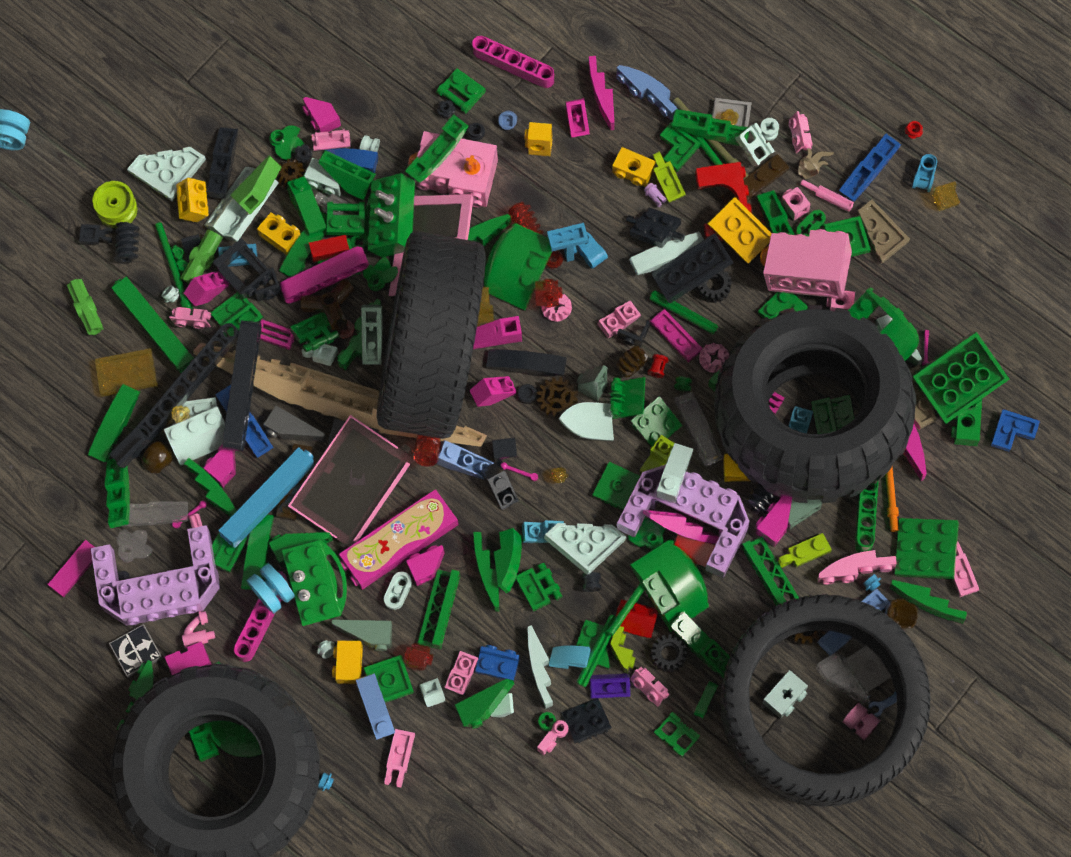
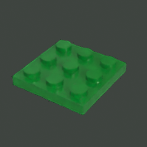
M899 518L895 576L955 579L958 520Z

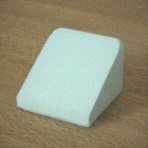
M438 678L419 685L427 707L445 701Z
M508 693L491 714V717H505L514 713L512 693Z

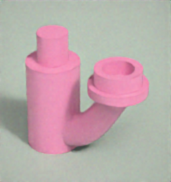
M199 611V615L186 627L184 635H182L185 649L200 641L203 644L209 643L208 640L215 638L214 631L206 632V630L193 632L199 623L202 625L208 623L206 611Z

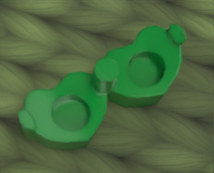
M174 245L172 253L175 261H177L179 272L183 274L188 263L182 260L184 257L182 248Z

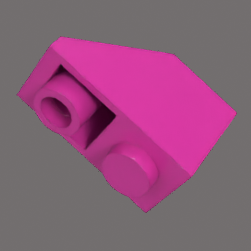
M308 97L303 98V111L306 116L310 115L312 118L311 124L315 131L330 132L341 126L339 116L331 103Z
M219 271L194 277L184 294L194 306H198L211 301L230 284Z
M509 376L483 378L470 389L477 407L495 404L517 393Z
M222 444L218 448V453L206 461L204 470L224 488L235 476L236 464L235 451L224 450Z
M434 545L428 548L427 552L423 554L416 553L406 561L417 586L435 579L445 554L442 545Z

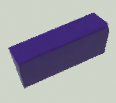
M629 673L592 675L590 678L591 698L630 697Z

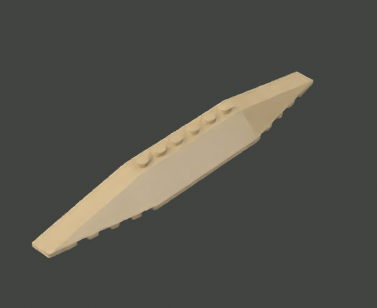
M200 343L193 354L198 355L206 344ZM214 346V351L219 352L222 347ZM234 350L233 353L228 352L217 366L233 374L236 351ZM260 356L257 358L254 386L278 399L284 400L288 404H296L307 410H315L323 415H330L346 421L351 415L366 426L379 429L380 433L436 441L446 440L450 443L480 447L487 435L467 426L464 428L456 426L451 437L445 439L384 429L378 425L376 418L378 390L294 363L287 366L280 364V360L272 359L269 362L260 360Z

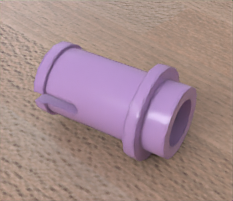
M650 183L644 189L645 195L649 196L657 207L662 206L660 200L663 204L667 201L657 189L656 184Z

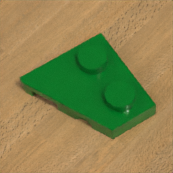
M585 620L576 646L590 647L591 654L604 626ZM606 646L597 666L609 670L610 665Z

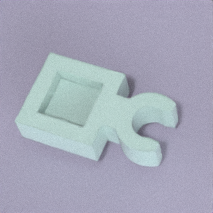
M326 344L319 346V349L315 351L305 352L302 349V356L306 358L312 357L314 362L331 366L338 354L337 347Z

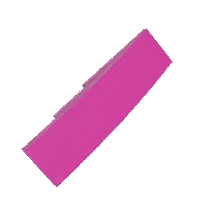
M589 56L590 79L596 102L610 130H614L613 89H605L604 72L597 73L596 56Z
M914 424L903 454L922 481L927 474L920 437Z
M643 510L644 515L679 535L702 542L717 544L719 536L712 532L702 531L703 527L697 523L686 522V517L679 513Z

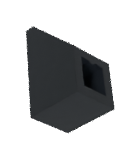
M498 462L481 470L488 488L502 510L519 501L505 470Z

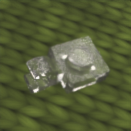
M317 192L315 196L317 204L324 206L323 211L327 213L328 201L348 204L347 201L334 194H331L328 198L322 193ZM333 211V215H342L344 211Z

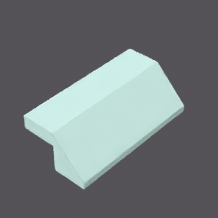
M245 167L228 190L226 198L221 200L204 226L227 240L238 241L278 182L274 180L264 201L250 215L230 196L255 170V168Z

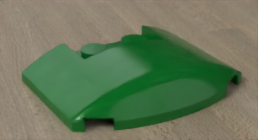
M515 223L512 225L513 227L506 230L499 237L488 256L484 273V292L526 310L552 250L547 237Z
M666 541L630 564V567L669 631L672 632L673 630L669 625L681 612H685L692 619L709 608L707 588L696 564L685 551L671 544L672 542Z

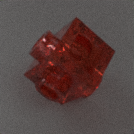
M544 279L543 281H535L536 306L551 308L559 305V298H563L562 287H558V280Z

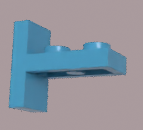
M584 223L547 231L551 250L564 249L567 262L574 260V253H577V245L589 243Z

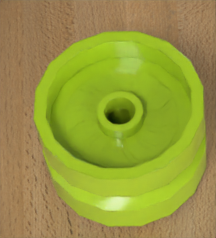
M119 181L105 182L95 191L92 200L98 218L104 225L110 228H117L116 223L118 222L132 223L137 215L138 207L128 185Z

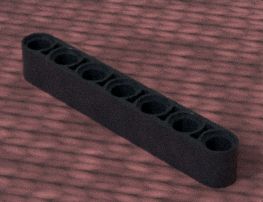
M245 320L240 322L223 435L224 450L243 451L245 447L261 338V322Z

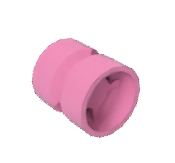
M858 703L846 716L843 723L850 729H856V734L865 740L881 720L874 714H868V709Z

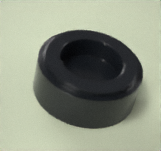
M531 384L522 385L518 389L519 400L524 404L533 403L537 398L536 388Z

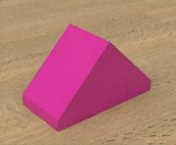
M584 98L566 102V116L571 137L590 134Z

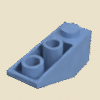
M446 440L436 443L430 459L431 462L447 469L484 479L481 470L494 464V462Z

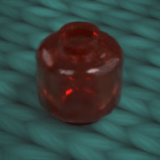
M413 643L410 647L407 646L404 662H406L408 668L424 671L427 665L431 666L434 654H430V647Z

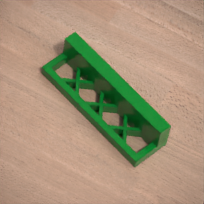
M763 537L753 542L749 540L742 544V551L776 606L786 602L783 597L784 593L792 595L794 599L799 598ZM761 543L764 548L763 556L757 554L754 546ZM764 560L773 563V573L766 569L763 564ZM774 577L781 578L784 581L783 589L777 587L773 580Z
M453 569L451 572L437 570L418 645L441 650L460 580V571ZM440 576L450 577L448 586L441 587L439 584ZM443 593V604L437 607L434 599L437 595ZM438 612L440 615L438 623L432 625L429 617L431 614ZM433 630L435 633L433 642L423 641L425 634Z

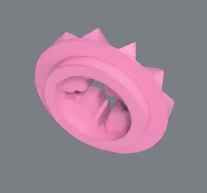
M558 292L550 293L542 302V312L551 321L566 319L572 310L570 299L565 294ZM556 300L562 306L558 308L557 313H555L554 307H551V305H555Z
M712 343L706 345L701 350L699 361L706 371L716 373L722 367L725 360L728 359L729 353L722 344ZM718 352L720 360L715 359L711 364V356L709 355H714Z

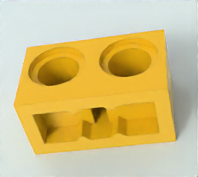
M270 212L257 228L258 234L287 256L300 236V230L294 225L290 226L285 223L286 221L282 216L274 215ZM271 226H278L275 230L269 229ZM286 236H292L290 240H283Z

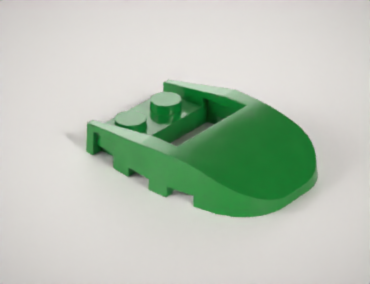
M868 288L848 309L851 317L857 319L864 317L867 319L880 306L892 318L890 323L880 333L887 334L900 353L899 355H902L906 361L918 347L919 336L911 322H908L903 315L904 313L899 308L893 306L885 297L880 298L872 292L873 288Z

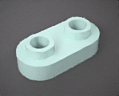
M398 572L393 576L384 596L387 608L397 610L402 607L412 586V580L408 573ZM401 580L406 582L404 586L399 585ZM392 598L398 599L396 603H391Z

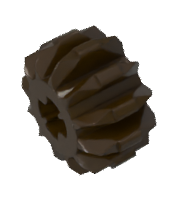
M287 158V163L280 161L281 169L275 179L278 180L279 186L283 185L285 190L288 189V181L303 177L306 173V170L303 169V164L298 163L296 159L290 162V159Z
M633 346L619 358L616 368L626 378L632 377L644 366L648 356L642 348Z

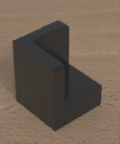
M515 437L492 440L495 462L501 464L504 458L517 457Z

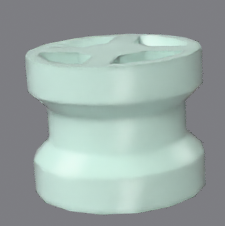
M773 118L764 119L760 125L761 135H763L766 141L774 140L778 135L779 124Z
M364 135L360 150L377 152L380 139H370L369 136Z

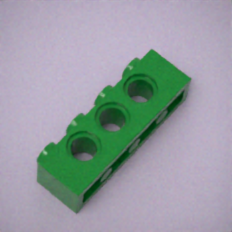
M982 399L972 405V408L966 409L953 418L955 426H952L951 438H954V444L978 446L980 441ZM967 421L971 426L965 427L961 422Z

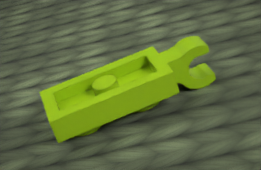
M660 151L653 154L658 166L653 170L668 202L671 203L686 196L671 162L665 163Z
M822 533L788 548L789 554L781 556L778 563L781 568L791 563H794L797 568L830 553L832 549Z

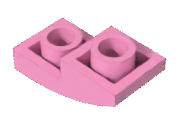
M628 301L617 307L610 315L600 319L597 324L607 338H610L617 334L619 328L623 330L636 321L641 314L633 303Z
M460 651L445 688L464 695L479 658Z

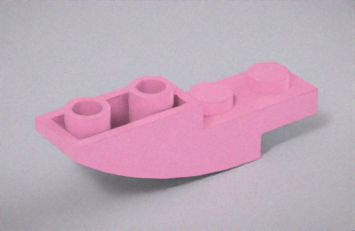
M875 550L853 554L826 567L819 573L817 582H823L824 585L833 584L834 581L851 583L857 579L858 572H861V574H869L874 570L890 572L892 569H895L897 564L896 556L876 558Z

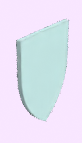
M579 403L567 409L559 417L560 422L568 430L582 438L614 440L612 416L609 412L611 404Z

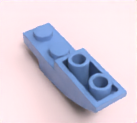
M621 65L617 67L616 77L621 84L625 83L633 96H638L641 100L647 96L648 101L651 104H655L663 116H668L673 120L677 107L669 100V89L644 72Z

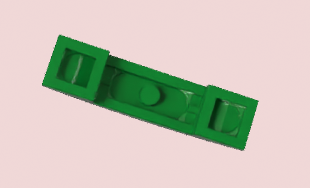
M453 115L442 127L443 132L420 159L417 157L410 164L405 172L419 183L422 182L451 154L466 132L468 125Z
M321 212L327 227V215ZM305 228L292 246L279 271L289 278L301 273L311 255L309 243L322 240L324 236L327 237V230L309 236Z

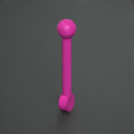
M929 330L924 332V361L922 366L928 363Z
M505 462L500 464L504 470L508 469L530 477L532 481L538 480L536 473H527L508 466Z
M200 501L199 505L179 521L175 520L173 527L176 529L180 528L182 522L199 509L205 508L207 503Z

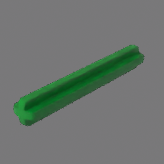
M657 291L652 292L650 296L652 302L710 334H714L717 331V324L675 301L669 304L663 294Z
M609 616L589 656L587 667L583 668L577 680L578 685L582 687L587 686L611 638L607 630L616 616Z

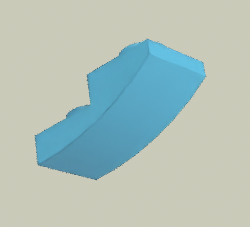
M795 406L789 428L807 434L813 411Z
M545 520L543 523H522L523 543L547 542L544 539L545 534L557 523H564V521Z
M553 647L549 666L568 669L569 666L586 668L591 651L590 647Z

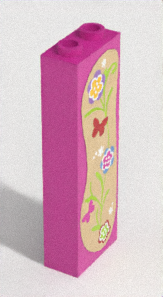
M435 489L339 554L340 562L344 571L349 570L352 574L350 579L355 586L359 585L363 590L409 559L410 556L418 553L458 526V519Z

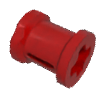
M653 354V362L647 373L655 378H664L663 371L665 364L669 360L663 355Z

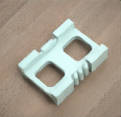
M757 123L750 125L749 128L735 138L740 147H743V150H745L746 155H749L747 158L753 167L759 165L768 155L775 152L770 143H766L765 138L761 135L762 131ZM748 131L754 136V141L750 144L744 138V134ZM759 146L764 152V156L760 159L754 154V150Z

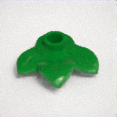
M291 125L283 130H274L270 134V143L275 147V152L280 158L284 160L290 159L291 152L295 153L296 147L304 144L297 137L300 132L299 127ZM277 138H282L281 141H276Z
M383 257L375 266L369 265L363 271L368 287L375 292L382 290L385 284L395 279L398 267H391L386 257Z
M645 517L636 536L628 535V538L638 547L646 546L654 550L663 544L662 535L666 528Z

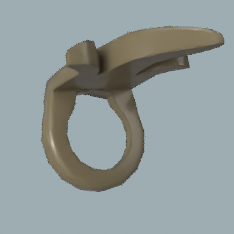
M807 148L808 155L800 159L798 175L803 176L804 179L817 175L822 165H828L826 161L818 163L820 158L831 156L834 152H818L811 157L812 151Z

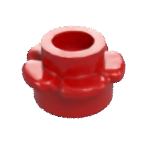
M912 121L905 127V133L908 134L909 138L915 139L922 136L923 127L919 122Z

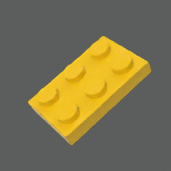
M735 197L708 223L747 264L770 243L772 233Z

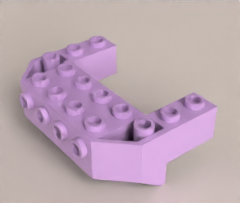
M666 465L642 472L617 523V530L635 537L646 516L643 514V510H649V508L655 510L658 502L670 506L719 529V539L706 564V571L724 578L737 549L741 546L749 525V519L737 492L729 488L725 490L714 481L709 480L708 482L701 479L702 477L697 473L691 472L690 474L686 472L676 503L657 498V489Z
M207 525L187 529L193 561L192 567L119 581L115 553L111 545L91 548L98 600L102 609L126 626L203 611L220 588L210 531Z

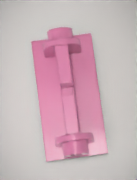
M797 111L789 119L792 144L796 153L802 148L807 151V148L811 150L813 145L810 133H804L809 131L807 117L804 114L799 115V111Z
M343 129L332 131V133L315 132V134H312L314 151L351 147L349 130L345 131Z
M177 307L172 311L173 316H170L171 321L177 327H186V325L193 326L196 329L211 327L207 322V319L210 320L211 312L207 310L194 309L193 315H190V308Z
M640 667L638 670L636 669L630 681L647 696L649 701L658 707L662 700H665L670 695L667 692L668 689L659 681L653 685L651 682L655 677L646 668Z

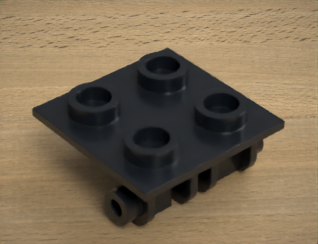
M598 698L561 712L574 743L578 742L580 744V742L587 740V737L592 739V735L597 737V733L598 735L604 732L607 733L612 728Z

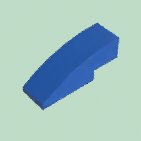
M346 148L326 149V151L375 173L378 162L377 152Z

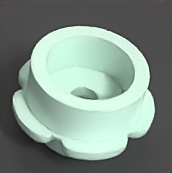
M172 285L168 286L162 293V297L165 299L164 302H174L179 297V289L174 288Z
M327 640L321 642L317 653L324 659L333 655L334 642Z

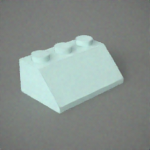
M215 407L164 429L180 466L185 463L188 457L191 460H195L218 450L223 444L225 422L219 408Z

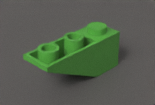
M269 155L230 196L251 215L264 201L281 166Z

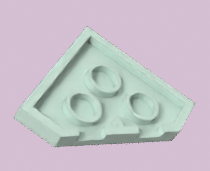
M186 147L178 151L168 150L157 152V154L138 155L127 170L130 174L173 201L177 196L176 184L187 177L191 178L206 158L193 148Z
M557 523L545 534L544 539L588 575L625 541L626 536L613 525L593 526V524H577V526L566 525V523Z

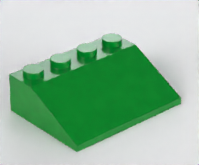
M975 331L911 374L914 382L945 424L1010 380L979 334Z

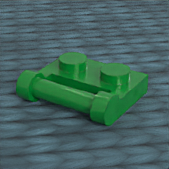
M457 68L438 87L436 93L440 96H445L466 114L482 97L486 89ZM452 88L454 91L459 93L468 101L464 102L456 95H454L452 92H450L448 89Z
M328 201L327 235H365V202L344 204ZM333 211H359V215H333Z

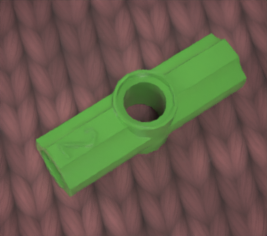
M207 230L199 246H196L191 251L189 256L190 262L181 276L182 280L190 284L194 277L201 276L205 269L210 268L214 261V253L223 239L222 236Z
M75 279L70 281L67 287L74 300V307L79 318L82 319L88 335L100 333L104 328L83 280Z

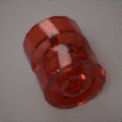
M417 435L416 448L414 450L415 462L425 467L437 464L441 439Z

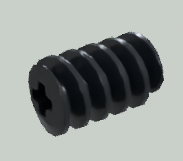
M129 222L116 223L117 228L115 231L117 234L115 240L117 242L115 243L116 249L114 253L116 256L114 260L121 264H128L138 258V254H135V252L139 251L138 247H136L139 244V241L136 240V238H139V234L136 232L140 228Z
M758 483V487L753 488L754 493H749V499L746 498L744 504L755 514L760 515V511L767 512L764 505L770 507L771 503L768 500L775 501L776 498Z

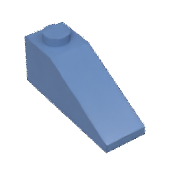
M375 673L356 679L376 740L394 734L395 730Z

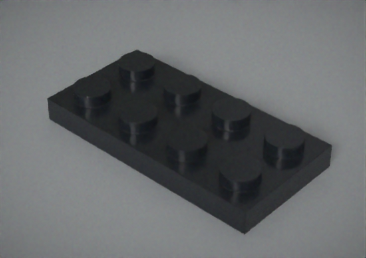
M714 233L651 274L670 304L734 262Z

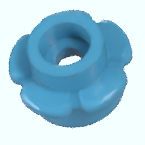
M875 574L863 583L866 587L865 590L870 589L871 592L881 585L878 582L881 578H878Z
M323 772L318 788H321L322 791L330 789L334 780L330 778L331 773Z

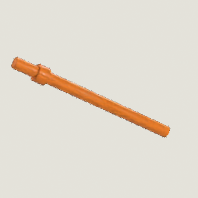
M892 467L885 474L888 497L887 517L890 519L891 532H897L899 510L896 507Z

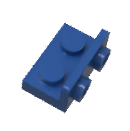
M481 646L475 673L514 681L519 663V655L515 651L508 649L500 651L495 646Z

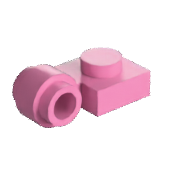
M559 720L553 724L552 730L548 732L537 747L542 755H545L546 752L550 753L555 748L557 737L562 738L567 735V723ZM558 727H563L564 730H563V731H558L557 728H558Z

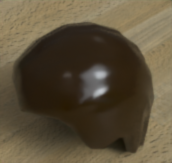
M163 441L152 442L143 451L141 456L142 465L150 473H160L171 464L173 450Z
M905 599L891 600L887 604L885 614L899 624L901 629H910L915 626L918 618V610L915 604L908 603Z

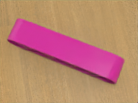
M477 36L473 39L472 45L475 57L543 88H549L554 84V70L549 65L487 37ZM484 46L483 49H478L477 47ZM495 53H500L501 55H500V56H494L493 54H495ZM515 60L517 63L512 64L510 61ZM533 68L532 71H527L526 69ZM544 75H549L550 77H549V78H543L542 76H544Z
M355 247L284 280L279 286L286 303H294L301 300L304 295H311L366 269L369 263L363 248Z
M277 571L289 585L286 575L281 571ZM258 599L234 647L236 656L242 662H248L254 657L275 613L273 614L260 599ZM260 613L267 614L263 620H258L257 616ZM250 631H258L255 637H248ZM242 648H249L246 655L239 654Z

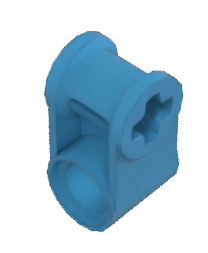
M926 154L921 158L912 188H922L930 193L937 166L935 156ZM924 163H930L932 167L927 168L924 166Z
M587 232L589 243L577 245L576 250L581 254L589 267L593 269L606 260L608 255L591 234Z

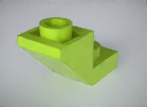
M661 435L650 450V456L639 472L642 474V472L666 465L674 443Z
M620 626L613 635L611 650L623 672L628 673L629 668L633 669L636 657H633V650L620 647V645H624L627 635L623 634L624 627Z

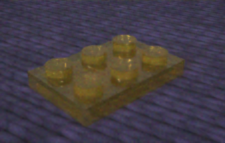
M151 348L95 359L101 397L117 394L122 384L136 390L158 386Z

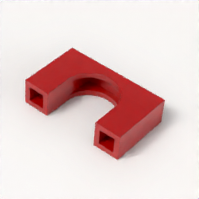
M741 162L695 169L697 189L717 186L725 187L732 191L736 199L752 213L751 204L747 203L746 196H749L748 185H744L743 180L746 177L745 167L741 166ZM704 224L705 239L715 233L720 242H725L708 224Z

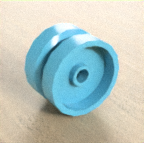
M0 109V148L6 150L23 149L26 141L25 134H27L30 126L29 119L17 112Z
M267 563L260 569V573L265 581L255 574L246 581L262 603L274 614L281 608V603L276 596L288 603L295 595L281 574Z

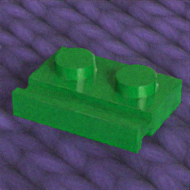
M218 533L212 544L216 567L230 573L248 538L245 537L234 548Z

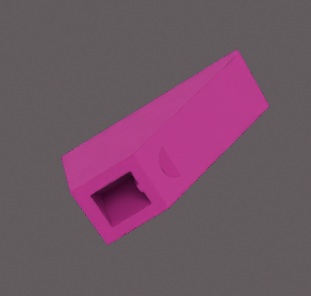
M519 316L498 319L477 327L473 349L522 342Z
M783 494L779 496L780 500L777 503L773 502L767 510L769 512L765 518L762 516L755 525L757 527L756 534L763 537L773 547L784 536L788 526L792 497Z

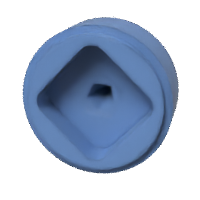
M504 111L500 114L498 123L501 128L510 130L517 124V116L512 111Z

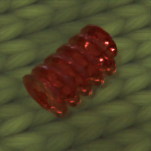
M520 202L508 210V214L511 216L514 224L517 223L536 233L544 234L543 230H538L541 225L535 224L538 219L536 217L531 218L535 213L529 211L531 209L530 205H524V202Z

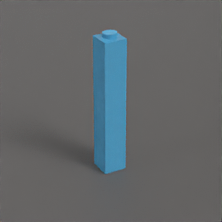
M298 447L218 530L220 536L236 548L314 466L312 454Z

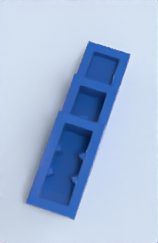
M885 134L877 146L873 147L867 157L860 162L839 191L855 202L890 161L901 144L888 134Z
M231 385L215 394L226 412ZM249 413L246 442L258 458L274 447L254 416Z

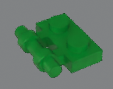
M319 313L290 327L291 333L300 344L305 341L308 342L303 345L305 352L315 351L319 349V346L325 343L330 344L339 337L337 330L330 333L329 330H332L324 313ZM321 334H322V336H323V337H320V338H318V339H315V338H314V337H316V336H318V335H321Z
M545 563L538 565L539 573L535 574L533 568L515 578L533 612L551 603L548 598L549 595L553 594L556 600L563 597L559 591L561 589L560 586L553 580L550 568L547 569ZM545 579L548 588L544 589L540 580Z

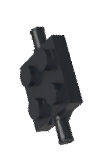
M650 207L639 218L631 215L627 216L626 222L634 224L629 231L630 237L663 248L671 239L681 242L685 239V234L676 232L681 225V218Z

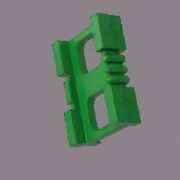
M673 712L654 731V734L662 741L665 740L670 747H673V750L680 757H683L700 737L692 728L689 730L686 724L683 725L681 719ZM669 721L677 727L671 736L662 731L663 726ZM684 734L692 740L686 749L681 748L677 744L679 738Z

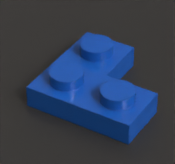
M1003 409L991 446L1010 452L1015 435L1034 441L1040 421Z

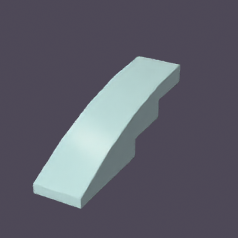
M700 232L686 235L683 242L676 239L671 240L663 248L653 247L631 257L629 261L636 275L655 271L704 239Z
M529 626L528 647L532 672L540 697L547 709L553 706V701L546 687L551 685V680L544 668L549 665V659L532 626Z

